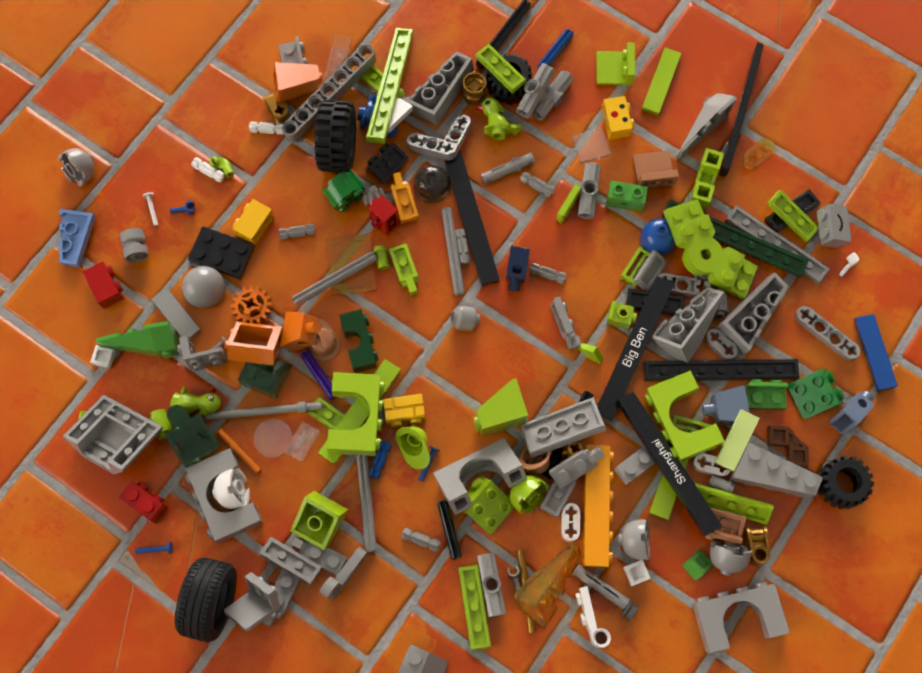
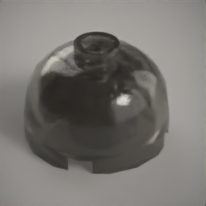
M428 165L421 168L414 178L416 196L426 203L442 201L450 191V179L447 172L436 165Z

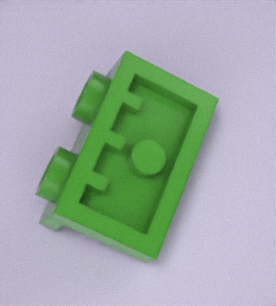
M761 379L751 380L745 386L749 409L785 410L787 408L786 389L788 388V383H782V380H771L770 382H763Z

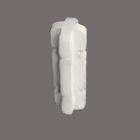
M257 122L249 123V131L251 133L260 131V133L274 134L275 132L277 134H284L282 123H277L276 125L266 122H260L259 124Z
M198 157L194 158L191 163L195 169L200 170V172L211 178H215L214 180L222 182L225 178L224 172L216 170L217 168L206 162H202Z

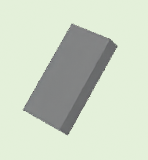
M652 250L633 281L643 291H649L667 261L656 250Z

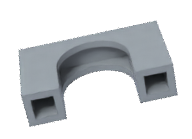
M504 438L433 473L454 515L473 506L465 485L471 477L480 472L494 471L499 473L509 488L527 479L522 464Z
M230 448L187 467L186 471L188 474L185 475L189 486L192 485L195 492L192 495L195 502L201 505L200 515L203 521H207L209 529H207L208 535L211 540H215L217 543H221L263 523L257 506L253 502L226 513L215 510L211 503L210 494L216 478L222 472L229 469L239 468L241 470L236 456Z
M766 581L755 584V589L749 590L748 586L736 589L737 593L729 595V592L726 591L716 594L717 598L710 600L709 596L698 598V603L692 604L706 653L730 648L723 618L727 608L735 602L745 603L755 610L765 639L790 633L775 584L768 585Z

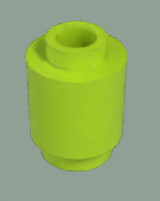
M165 409L152 411L149 419L163 427L156 438L160 440L169 438L170 434L173 433L169 414L166 413Z

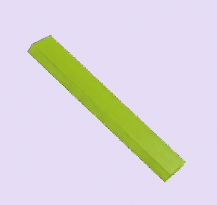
M384 359L374 373L380 375L381 381H384V393H380L379 400L382 399L401 372L399 367ZM356 399L335 430H355L362 427L370 415L368 406L362 400ZM327 441L318 452L320 456L334 465L342 456V454H328Z

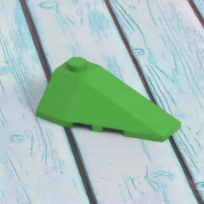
M169 321L144 325L143 330L129 329L127 334L124 335L114 333L96 338V342L100 346L115 350L163 358H172L174 355L179 354L177 347L179 345L178 332Z

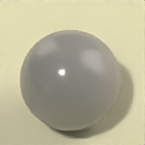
M198 266L191 269L185 275L182 282V292L185 299L191 305L198 308H210L219 303L223 298L225 282L222 275L216 269L208 266Z

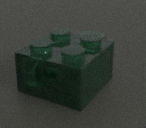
M180 404L172 405L168 409L167 418L173 428L164 435L185 468L221 447L200 412L190 417L185 408Z

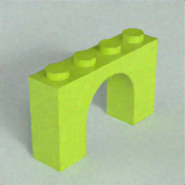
M691 370L647 388V395H645L648 406L652 405L655 411L653 417L656 423H660L662 426L661 434L666 441H669L670 450L680 463L718 448L725 442L717 424L696 432H684L676 428L671 422L669 416L670 407L676 401L697 393L699 389Z
M333 372L332 396L360 399L368 406L370 415L367 422L358 429H328V454L376 456V450H380V438H377V431H381L382 419H378V414L383 410V400L379 399L380 393H384V381H381L380 375Z

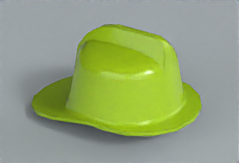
M416 425L400 428L395 434V439L405 461L417 470L426 468L430 463L427 434Z

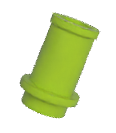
M384 245L374 247L373 251L377 257L378 270L390 268L387 258L388 249Z

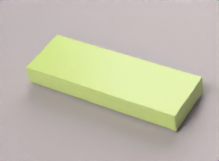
M740 409L715 461L716 464L733 472L735 471L760 419L759 417Z

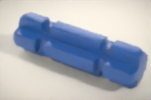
M381 441L380 450L377 451L372 464L373 468L369 472L370 477L379 479L381 475L380 470L384 467L391 443Z

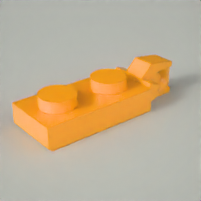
M400 172L394 173L393 179L395 184L391 185V191L401 224L419 219L409 183L402 181Z

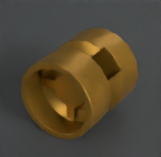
M471 72L463 79V98L470 105H478L484 101L486 96V79L478 72Z

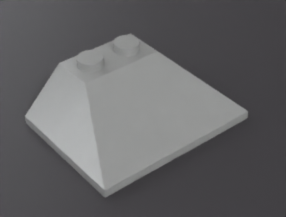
M103 395L63 435V438L87 460L112 474H118L125 471L160 433L163 427Z

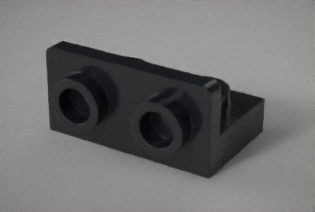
M394 142L389 145L385 143L379 149L381 153L377 157L373 156L367 162L368 166L365 168L367 172L370 171L382 184L409 159Z

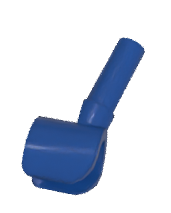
M188 201L183 207L170 209V213L186 212L189 215H193L195 209H188V207L195 206V203Z

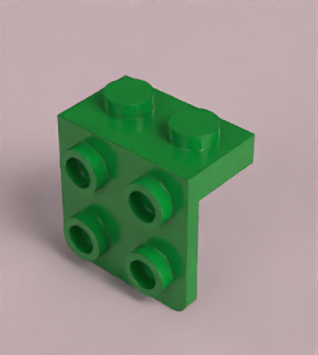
M822 368L788 385V389L804 419L844 404V394L840 388H836L834 383L836 379L831 370L828 371V369Z

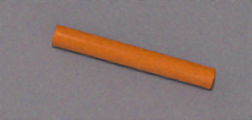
M222 428L217 431L216 434L256 475L261 472L262 469Z

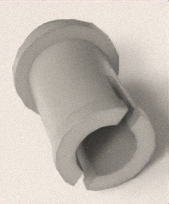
M713 474L708 486L732 493L735 484L732 483V480L727 481Z

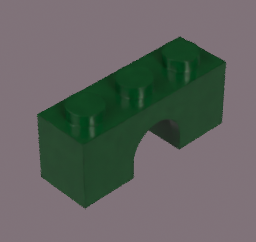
M362 309L340 314L345 338L356 336L361 339V343L357 348L348 350L354 373L377 368L376 361H379L377 351H372L371 344L374 343L372 332H367L366 326L370 325L367 314L363 315Z

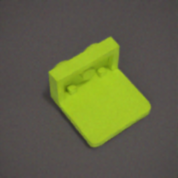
M480 476L473 481L471 488L467 491L473 506L462 512L468 514L488 534H492L514 509V506L511 504L510 499L490 479Z

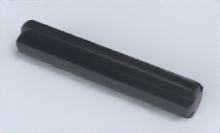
M447 500L440 501L437 505L451 559L461 558L462 554Z

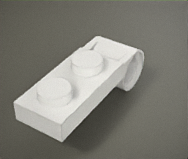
M588 586L579 588L575 596L577 605H581L583 614H580L582 626H586L593 646L597 648L606 647L611 641V635L604 628L597 629ZM598 632L605 635L606 640L603 644H599L595 640Z

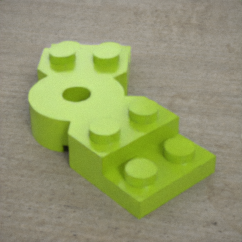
M698 199L665 209L663 213L676 246L681 249L685 248L682 260L686 269L696 276L709 275L708 280L710 284L725 290L741 300L745 299L758 266L744 259V254L731 247L722 249L721 245L713 239L715 229L709 214L704 215Z

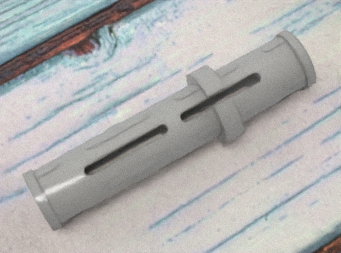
M531 152L518 158L514 157L508 163L480 174L482 181L486 185L512 172H519L522 168L534 164L535 159Z
M580 564L573 571L572 575L586 583L589 589L593 588L622 610L628 605L630 599L598 578L599 575L596 573L592 574Z

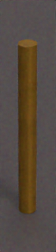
M519 550L516 552L528 632L535 633L537 630L524 550Z

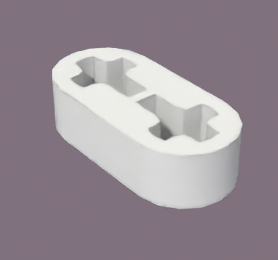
M703 453L693 459L694 469L701 473L725 477L731 471L726 469L721 473L719 468L714 467V465L719 466L715 463L717 456ZM703 458L704 462L710 464V466L705 465L702 468L700 467V463H697V461H700Z
M574 503L566 504L561 513V535L567 542H574L580 535V509ZM569 507L576 511L572 521H569V514L565 513V511L569 510ZM569 524H572V531H576L572 538L565 534V531L569 529Z

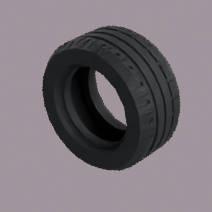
M203 557L191 565L182 583L175 610V629L180 636L208 643L220 636L228 619L224 610L233 603L235 596L237 572L232 564Z

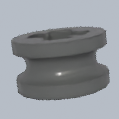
M630 600L620 616H626L627 621H630L639 606H634L633 601Z

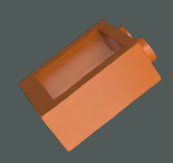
M237 321L234 329L231 328L229 340L225 341L224 351L227 352V360L274 366L280 350L282 327ZM239 339L268 342L267 346L238 343Z

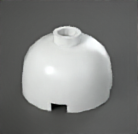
M239 468L229 469L222 472L216 478L212 494L224 508L238 509L249 503L250 489L245 490L244 482L248 481L244 473Z

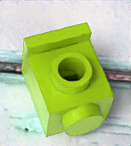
M612 301L606 324L629 329L631 323H635L637 313L633 312L634 307Z

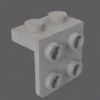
M187 336L179 338L180 344L177 345L179 355L183 357V360L191 370H204L206 366L210 365L221 366L228 361L227 354L222 347L196 353L195 346Z
M252 572L245 576L249 592L224 610L225 615L245 631L251 630L280 609L276 588L272 585L269 586L262 577H257Z

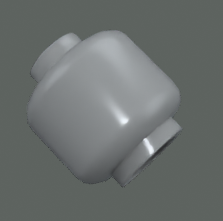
M460 305L455 310H452L451 324L454 325L456 330L472 331L476 325H479L480 314H477L474 307Z

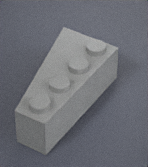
M456 51L440 66V69L435 74L432 73L428 77V81L415 89L414 94L404 99L405 102L413 106V111L410 113L438 126L463 88L464 77L474 71L472 58Z
M748 442L735 471H732L728 481L732 480L734 483H742L747 486L765 488V490L778 491L810 499L816 496L823 477Z

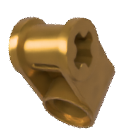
M275 92L263 96L264 102L276 124H284L290 117L286 102H276Z
M762 526L758 529L745 527L744 541L748 551H752L750 564L761 566L770 559L767 527ZM755 551H759L762 554V561L756 559Z

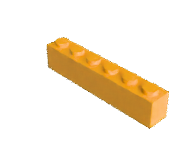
M586 445L585 447L589 451L599 446L604 457L597 461L598 465L584 474L582 567L607 569L613 560V553L609 551V543L613 542V532L609 531V523L613 522V511H610V503H613V491H610V483H613V471H610V463L613 464L614 453L610 452V446Z

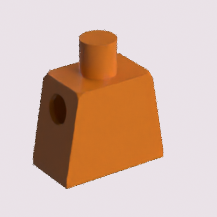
M287 311L285 313L280 347L296 352L314 345L316 335L322 329L318 317L304 312Z

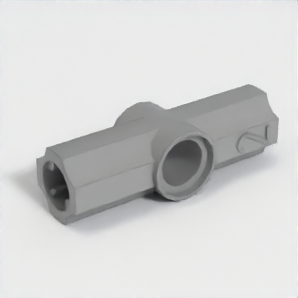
M542 63L534 78L525 84L524 90L526 93L516 109L519 115L524 118H530L537 104L546 98L547 92L545 89L555 72L553 67Z
M561 71L554 81L547 85L545 89L547 92L546 98L535 107L532 113L534 118L543 121L553 107H557L560 104L564 93L574 82L571 73Z
M594 162L585 163L577 216L586 220L594 218L601 165ZM585 189H591L593 192L588 193Z
M495 554L479 555L477 559L488 617L505 615L506 610ZM493 579L496 581L497 588L495 590H488L486 588L488 580Z

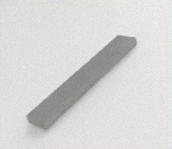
M737 205L725 219V222L739 230L808 259L809 261L803 275L817 285L830 270V268Z

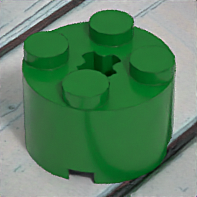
M349 170L348 174L344 171L328 182L329 187L327 189L323 187L322 193L332 207L342 213L350 207L349 204L353 201L359 202L362 200L365 187L354 172Z

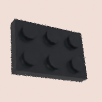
M202 226L188 261L200 266L212 267L220 273L241 280L255 245Z

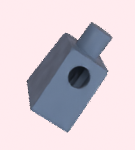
M745 386L715 393L711 397V403L702 404L703 416L714 415L715 424L733 425L740 409L749 413Z
M868 391L858 392L839 409L828 423L843 436L858 425L874 407V404L871 402L873 399L872 394Z

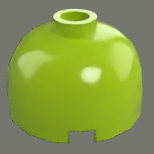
M526 475V480L511 487V504L522 515H525V511L531 513L544 500L542 496L544 491L548 493L549 485L536 475Z

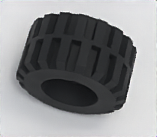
M504 53L502 57L526 79V83L532 79L531 66L528 65L526 59L522 60V56L519 55L517 57L515 53H511V55ZM487 69L486 86L489 94H493L494 99L498 98L501 103L507 101V104H510L511 101L517 103L518 99L522 100L526 93L524 90L525 84L512 94Z
M842 456L841 458H835L825 464L820 470L821 474L819 476L823 477L819 486L821 488V491H819L820 496L824 495L825 498L823 500L826 503L830 501V506H838V509H849L863 503L869 498L868 495H871L873 492L870 489L874 486V482L871 481L873 474L868 473L870 468L868 466L864 467L862 460L856 461V457L848 458V456ZM838 472H843L850 476L854 485L852 493H846L839 488L836 480Z

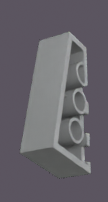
M774 272L758 285L716 328L722 331L737 346L738 351L742 355L749 352L788 285Z

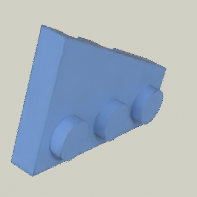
M59 209V215L61 216V224H59V230L61 231L59 262L65 266L80 268L96 216L93 213Z

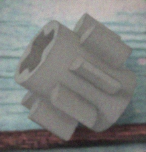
M376 185L364 190L365 195L362 196V200L366 206L373 199L379 198L381 195L385 197L382 188L377 189Z

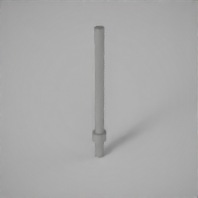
M302 401L292 405L218 411L209 413L205 417L206 420L290 412H299L300 414L311 410H321L323 405L322 402L307 403Z

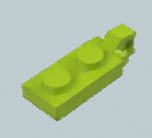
M407 244L390 248L389 253L400 284H402L403 288L408 287L410 296L417 295L415 284L419 283V278Z

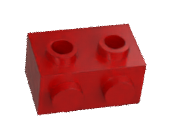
M383 195L370 202L368 207L369 217L371 218L370 223L377 231L380 229L387 236L400 224L398 209Z
M131 481L119 498L156 524L168 509L163 504L164 499L156 493L152 496L147 492L149 488L140 481L138 484Z

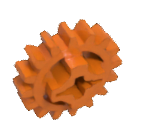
M250 285L249 290L242 287V293L236 292L238 297L232 298L235 304L230 305V307L234 310L232 315L236 317L238 322L254 324L257 322L261 324L262 319L268 320L266 315L272 314L269 308H273V304L270 302L272 299L270 295L267 296L266 290L261 292L259 286L254 290L252 285ZM260 298L263 299L264 306L260 303ZM240 307L244 309L243 315L240 313Z

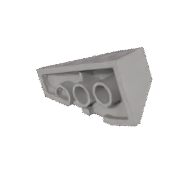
M707 287L690 300V304L683 310H677L674 317L670 320H664L652 334L651 339L672 357L688 363L698 350L725 295L724 292Z

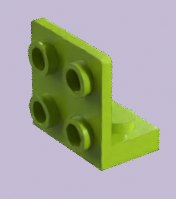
M627 42L626 50L623 49L622 52L597 51V85H633L635 78V43Z

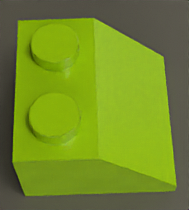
M313 491L304 497L290 532L326 550L341 527L348 509Z

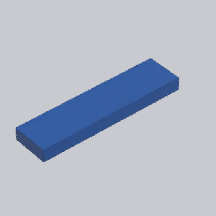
M875 315L856 317L854 322L876 390L882 391L896 388L898 385Z

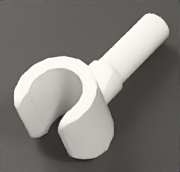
M855 252L846 257L849 263L838 274L840 277H843L859 261V257Z

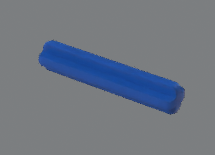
M568 28L565 29L538 63V69L542 63L549 66L553 63L573 37V31Z

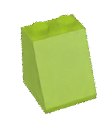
M515 378L508 382L476 410V417H474L473 422L476 432H480L481 437L520 426L527 422L528 413L517 379Z

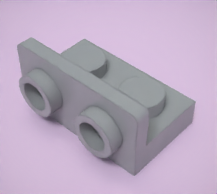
M295 36L296 42L279 45L282 63L308 64L307 58H303L302 53H305L304 43L299 41L298 36Z

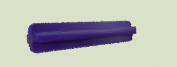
M309 350L300 354L302 360L330 400L335 399L336 397L332 396V383Z

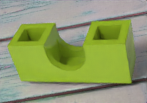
M708 148L705 149L701 158L690 201L698 199L704 211L707 210L715 188V179L720 170L724 155L722 152Z

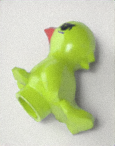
M487 98L483 101L482 105L476 108L477 111L484 113L488 118V125L484 128L486 130L484 131L485 135L491 136L495 140H503L510 133L517 136L523 129V125L509 123L500 114V112H505L503 110L504 107L496 99Z
M183 386L181 393L176 392L170 402V407L175 409L174 413L170 416L172 426L176 428L179 420L184 415L193 413L198 409L200 410L199 415H207L217 411L221 406V400L217 395L216 389L213 388L207 394L197 396L188 393L187 387Z

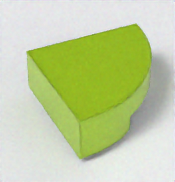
M581 343L578 349L582 354L600 364L603 357L597 346Z

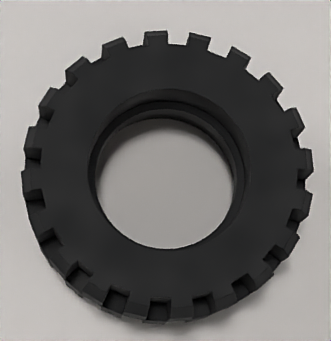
M324 100L319 104L316 116L314 149L316 166L322 172L342 173L345 171L347 173L353 167L356 148V111L354 104L350 101Z

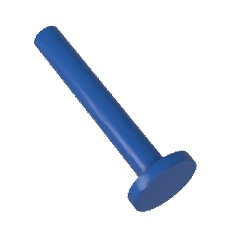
M429 446L432 449L430 452V463L422 470L418 479L422 482L436 451L440 452L439 449Z
M168 542L167 546L136 548L135 553L168 551L169 554H172L173 544Z

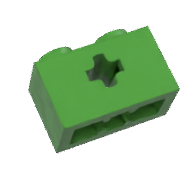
M611 180L605 206L642 212L646 202L648 187Z

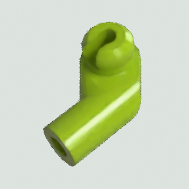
M216 156L210 159V165L224 171L227 178L234 176V171L227 159Z

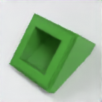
M699 549L682 566L694 580H698L713 566V563Z

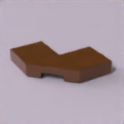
M769 425L767 427V446L787 447V461L802 468H808L809 447L804 442H801L789 427Z

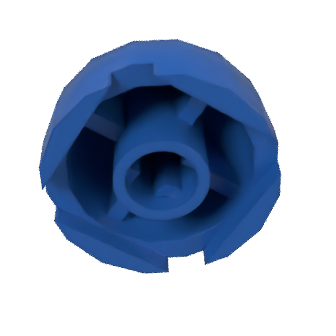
M653 219L641 231V247L650 253L652 250H656L661 256H667L676 246L666 219Z

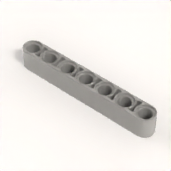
M363 44L284 122L282 131L288 141L297 142L316 123L318 108H313L314 105L320 104L324 100L338 101L375 64L376 56L371 45ZM365 54H371L369 57H363ZM358 66L356 70H351L352 67ZM340 79H346L342 83L339 82ZM333 91V94L326 95L327 92ZM308 116L307 120L301 121L303 117ZM296 129L294 133H288L289 130Z

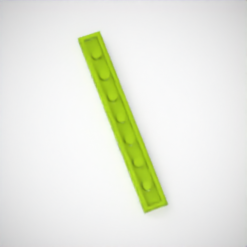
M395 29L366 136L367 142L382 144L386 142L414 34L413 29Z

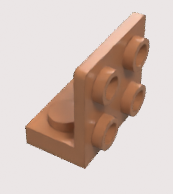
M669 151L633 155L638 185L647 186V189L676 184L679 177L678 169L673 170Z

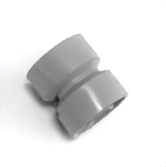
M131 228L119 234L121 246L124 247L122 251L125 261L132 263L140 262L149 257L148 247L144 244L146 238L142 229Z

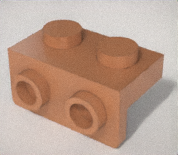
M711 508L722 527L705 536V538L710 540L722 539L730 545L742 544L743 539L741 536L746 516Z

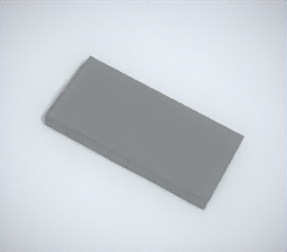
M594 397L520 425L531 458L606 431Z

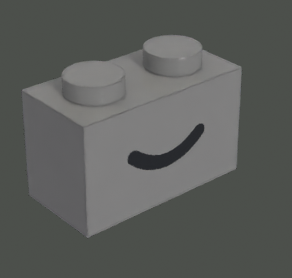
M828 204L817 210L821 246L840 248L852 242L846 206Z

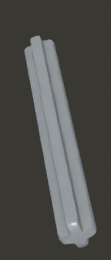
M450 207L442 209V218L454 294L459 296L464 294V286L452 210Z
M372 251L295 294L292 296L293 302L296 306L301 305L376 262V255Z
M357 455L365 550L371 553L375 552L377 548L368 457Z

